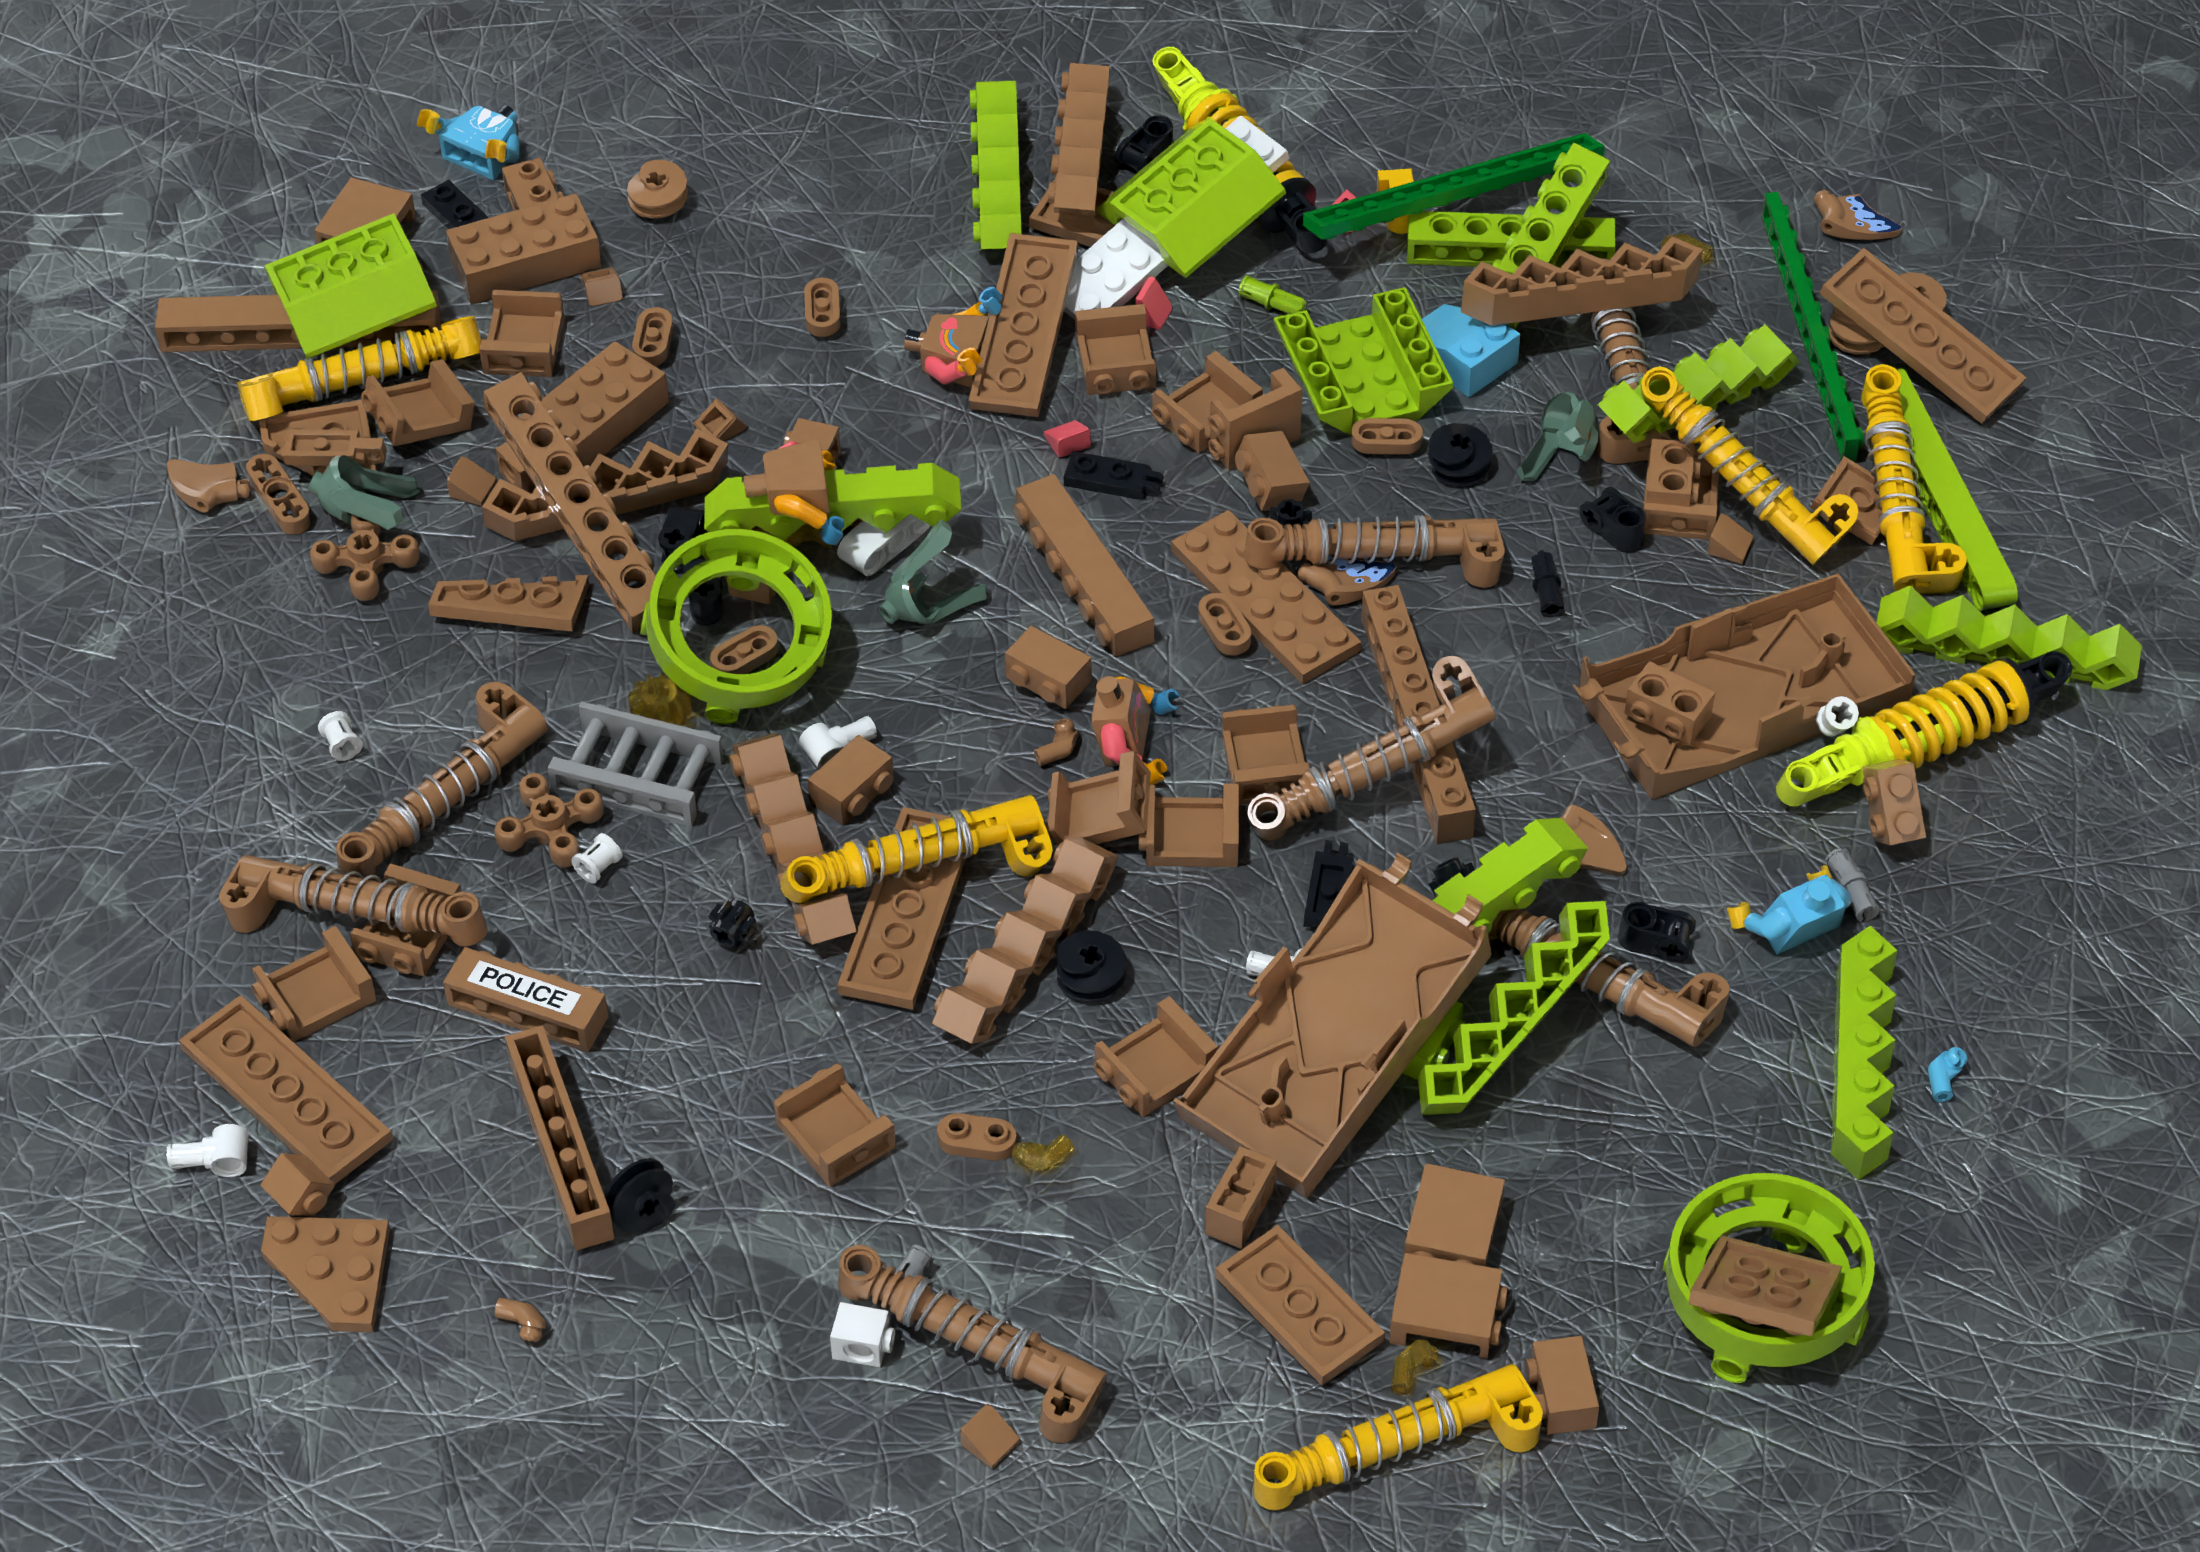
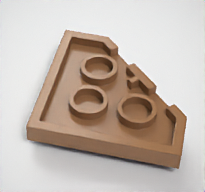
M362 400L284 412L259 420L264 452L284 461L282 454L288 429L359 430L360 435L371 438L367 413L363 407ZM364 463V465H360L363 468L376 470L375 464L368 465ZM292 465L314 476L316 471L324 473L328 467Z
M267 1216L261 1247L263 1260L287 1280L289 1287L307 1305L310 1304L321 1315L322 1321L332 1331L374 1332L390 1233L389 1221Z

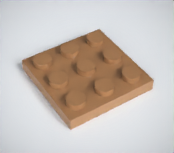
M1721 1235L1691 1288L1689 1304L1701 1307L1702 1310L1708 1313H1724L1739 1317L1750 1324H1766L1781 1328L1791 1335L1812 1336L1840 1281L1842 1266Z

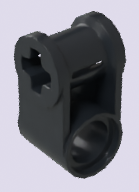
M1161 115L1151 116L1146 119L1138 129L1119 144L1115 153V162L1121 166L1128 165L1137 170L1138 173L1174 143L1172 121L1168 117Z
M1608 487L1603 490L1601 496L1593 502L1586 501L1580 505L1579 513L1584 524L1611 543L1617 550L1631 553L1640 550L1643 546L1646 521L1645 512L1642 508L1625 498L1614 487Z
M677 506L669 507L664 525L658 536L660 547L664 550L661 559L662 564L669 555L685 542L707 533V530L704 529L705 510ZM682 564L674 569L675 573H683Z
M705 558L696 559L686 565L682 563L683 574L707 560ZM716 577L702 583L688 596L691 617L697 624L712 625L723 617L722 577Z
M1633 902L1628 904L1623 910L1618 931V941L1624 949L1630 952L1656 956L1671 962H1681L1686 960L1690 954L1688 941L1689 936L1695 931L1696 920L1684 911L1661 908L1644 902ZM1677 922H1680V928H1676ZM1672 944L1675 945V949H1674V950H1671V945H1672Z

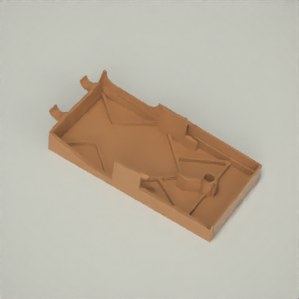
M1837 573L1677 626L1665 641L1643 650L1598 664L1589 663L1587 656L1582 657L1579 687L1573 684V689L1651 800L1823 734L1816 723V715L1821 707L1826 706L1835 697L1843 696L1851 699L1858 707V718H1864L1880 710L1890 708L1899 702L1908 701L1912 696L1916 674ZM1649 661L1716 692L1712 716L1691 745L1671 738L1666 733L1645 723H1640L1624 714L1627 691ZM1835 710L1833 711L1836 715L1835 721L1840 723L1841 721L1838 719L1839 712Z
M1398 852L1395 854V860L1391 867L1384 872L1372 864L1358 859L1357 865L1309 941L1292 962L1289 950L1284 946L1255 979V984L1247 993V996L1252 999L1256 995L1257 1000L1179 1100L1177 1098L1173 1100L1180 1119L1235 1154L1241 1146L1277 1160L1276 1180L1306 1199L1492 955L1487 927L1484 925L1479 927L1472 925L1480 915L1483 903L1467 895L1462 909L1454 914L1402 883L1411 868L1412 861Z

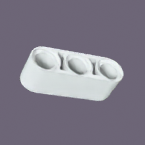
M909 514L889 532L885 533L871 524L862 521L842 539L837 555L865 576H872L925 533L931 525Z

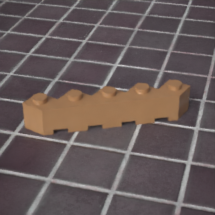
M1070 63L1069 72L1062 73L1061 92H1066V99H1059L1058 119H1063V126H1056L1054 146L1060 147L1059 154L1052 155L1051 174L1056 175V182H1049L1048 203H1054V213L1095 216L1110 66Z
M1672 236L1655 256L1624 242L1608 262L1576 249L1561 268L1529 255L1513 274L1481 261L1464 281L1461 313L1493 326L1679 301L1685 297L1698 281L1703 249Z
M696 428L680 456L647 441L631 469L598 453L590 467L597 478V488L601 494L607 493L616 508L615 515L711 491L728 463V443ZM559 470L553 471L557 475L565 474ZM499 479L482 506L483 526L513 541L563 529L537 487L531 494L505 480ZM575 497L571 501L575 503H583L587 501V499L584 497Z
M772 733L733 744L734 754L729 755V761L734 776H740L746 791L745 802L750 816H756L762 831L760 836L766 856L771 855L779 873L777 874L778 886L782 896H785L781 890L780 882L782 875L792 861L801 856H817L819 858V855L825 853L828 855V853L823 851L814 814L806 809L798 775L790 770L782 736ZM799 872L794 874V878L800 886H811V880L805 873ZM838 888L834 891L828 890L827 893L814 896L805 903L790 901L795 913L793 921L799 937L804 936L805 941L812 945L857 932L847 894L841 892Z
M1081 837L1065 838L1055 850L1053 856L1055 865L1052 872L1036 875L1028 883L1024 892V899L1026 901L1023 909L1006 912L998 921L994 931L996 939L993 947L976 950L969 957L964 969L967 975L963 985L946 988L938 996L934 1005L936 1014L932 1024L971 1044L988 1041L996 1030V1025L993 1024L996 1017L1002 1010L1010 1013L1026 992L1024 985L1029 975L1034 973L1039 976L1055 955L1054 946L1061 935L1066 938L1069 937L1084 918L1083 909L1090 898L1097 901L1103 894L1119 856Z

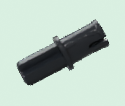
M1539 550L1537 554L1531 557L1535 578L1532 586L1534 591L1538 593L1541 614L1545 617H1555L1564 610L1559 591L1561 578L1556 574L1552 554Z

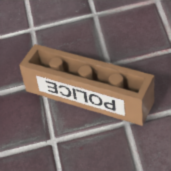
M464 947L443 981L449 1006L523 1031L543 1025L549 1040L587 1053L609 1017L605 994L597 989L565 981L558 975H547L532 970L522 963L508 962L495 957L487 951H476Z

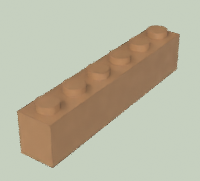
M1052 474L1016 488V504L1013 505L1016 520L1020 525L1025 524L1035 548H1041L1044 552L1049 569L1053 573L1057 572L1061 577L1066 594L1069 597L1073 596L1083 619L1086 622L1090 621L1094 626L1100 644L1102 646L1107 645L1116 658L1154 643V617L1056 475Z
M543 1025L505 1036L509 1063L575 1251L613 1240L614 1232L610 1210Z

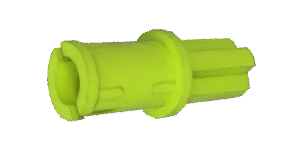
M1246 275L1239 286V296L1264 305L1267 310L1275 308L1291 314L1304 311L1307 306V302L1303 298L1281 290L1280 285L1276 283L1270 285Z

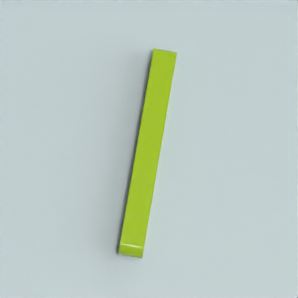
M1903 368L1896 369L1902 378L1900 397L1904 420L1910 424L1913 447L1911 450L1916 457L1914 467L1918 471L1916 483L1921 488L1920 501L1923 503L1941 542L1953 543L1961 547L1965 552L1967 562L1961 581L1974 606L1979 611H1985L2016 604L2018 600L2017 585L2008 565L1907 372Z

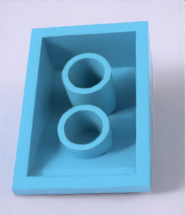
M1447 304L1441 305L1422 318L1454 383L1453 387L1468 398L1518 364L1520 333L1508 324L1491 326L1461 313L1460 307Z

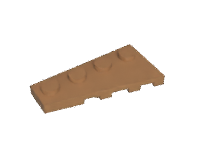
M575 575L576 581L558 582L557 576L542 577V582L520 583V578H505V581L496 585H488L485 579L438 581L428 604L429 616L572 632L589 588V575Z

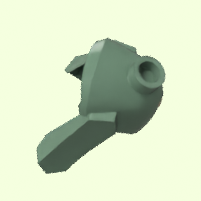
M1569 391L1552 397L1543 410L1541 420L1542 433L1526 459L1517 469L1518 476L1521 482L1537 480L1558 447L1577 455V458L1584 462L1590 459L1596 448L1599 434L1598 418L1594 412L1593 405Z
M345 455L333 457L324 473L316 471L307 489L317 494L320 505L337 519L351 524L353 514L388 530L403 521L401 508L393 501L359 492L358 489L403 498H410L420 491L414 477L394 475L363 468Z
M940 520L932 528L918 548L891 576V581L885 590L884 602L878 607L879 614L886 622L893 624L899 619L918 622L919 624H933L963 607L987 599V586L985 584H978L942 599L932 607H929L923 601L921 590L926 577L922 572H915L949 545L952 530L950 525L943 520Z

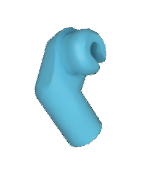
M1952 1047L1949 1051L1942 1052L1928 1066L1933 1099L1936 1102H1946L1953 1097L1950 1080L1967 1063V1055L1959 1047Z

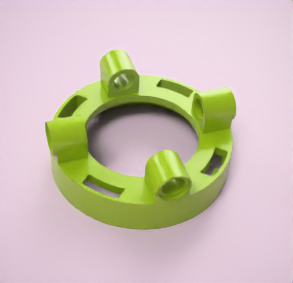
M716 530L685 542L669 555L662 564L653 582L649 602L645 603L640 634L647 635L651 651L663 672L688 694L706 702L704 715L709 721L718 724H733L738 720L740 709L762 707L781 701L799 690L811 678L817 667L823 668L832 621L831 602L825 583L816 568L802 553L790 544L777 537L754 530ZM701 554L707 560L694 566L680 578L674 572L677 566L682 563L686 565L693 559L701 556ZM793 571L804 586L809 588L814 597L805 601L800 590L786 574ZM721 576H727V584L740 591L756 590L760 582L768 585L784 600L792 616L794 633L788 651L771 667L751 674L726 673L707 665L691 651L681 630V609L691 592L702 583Z
M1752 1173L1717 1182L1703 1190L1688 1203L1676 1221L1662 1271L1666 1272L1669 1296L1682 1322L1699 1340L1715 1350L1711 1363L1714 1373L1725 1381L1742 1383L1746 1380L1752 1365L1766 1367L1801 1365L1832 1353L1845 1342L1857 1347L1870 1314L1866 1310L1873 1284L1875 1261L1870 1239L1862 1223L1853 1211L1835 1195L1816 1184L1797 1177L1775 1173ZM1749 1200L1751 1206L1734 1209L1718 1217L1713 1212V1209L1737 1201ZM1750 1227H1773L1771 1237L1785 1243L1788 1252L1802 1253L1805 1251L1808 1243H1811L1826 1262L1842 1266L1840 1281L1812 1336L1791 1335L1783 1329L1754 1327L1738 1321L1728 1314L1708 1313L1702 1310L1701 1307L1689 1304L1691 1288L1721 1235L1728 1236L1736 1231ZM1845 1237L1853 1254L1857 1253L1861 1262L1859 1267L1850 1268L1848 1258L1836 1239Z

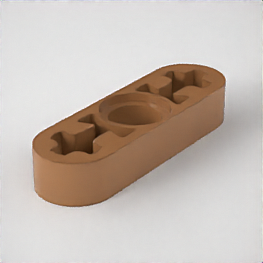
M258 454L250 458L246 464L249 483L280 529L287 534L293 535L306 531L311 525L309 507L278 460L269 454ZM262 470L270 474L269 479L266 480ZM276 490H285L288 492L284 497L281 498H272L269 496L273 491ZM291 508L296 518L288 515L287 510Z

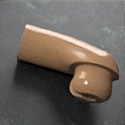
M1071 719L1058 720L1054 725L1056 734L1052 743L1034 749V756L1040 767L1068 757L1073 752L1078 739V730L1074 728V722Z
M505 1298L497 1300L495 1307L496 1318L522 1324L519 1335L523 1340L533 1342L541 1340L542 1329H546V1321L535 1306Z

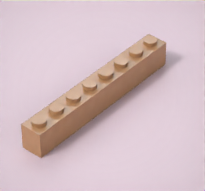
M431 290L437 307L338 347H358L359 343L366 347L376 344L377 338L381 339L382 342L391 340L392 344H396L395 333L399 334L400 331L412 330L415 333L420 331L421 335H424V330L426 329L432 333V328L437 327L439 331L441 310L437 290ZM278 295L159 298L155 330L161 352L301 348Z

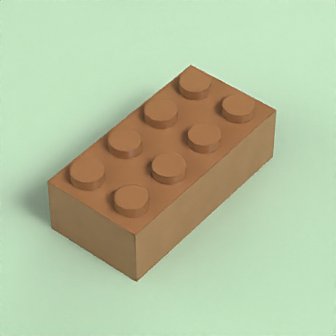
M576 193L446 230L450 260L470 304L492 299L493 290L520 291L602 267L598 237Z
M614 341L542 398L541 403L546 410L552 409L561 425L560 432L564 438L570 437L579 452L578 459L582 465L591 466L598 453L602 455L608 453L669 403L666 373ZM524 413L519 418L527 419L532 415ZM547 441L537 442L540 447H546L550 444ZM557 469L565 474L569 472L566 469Z

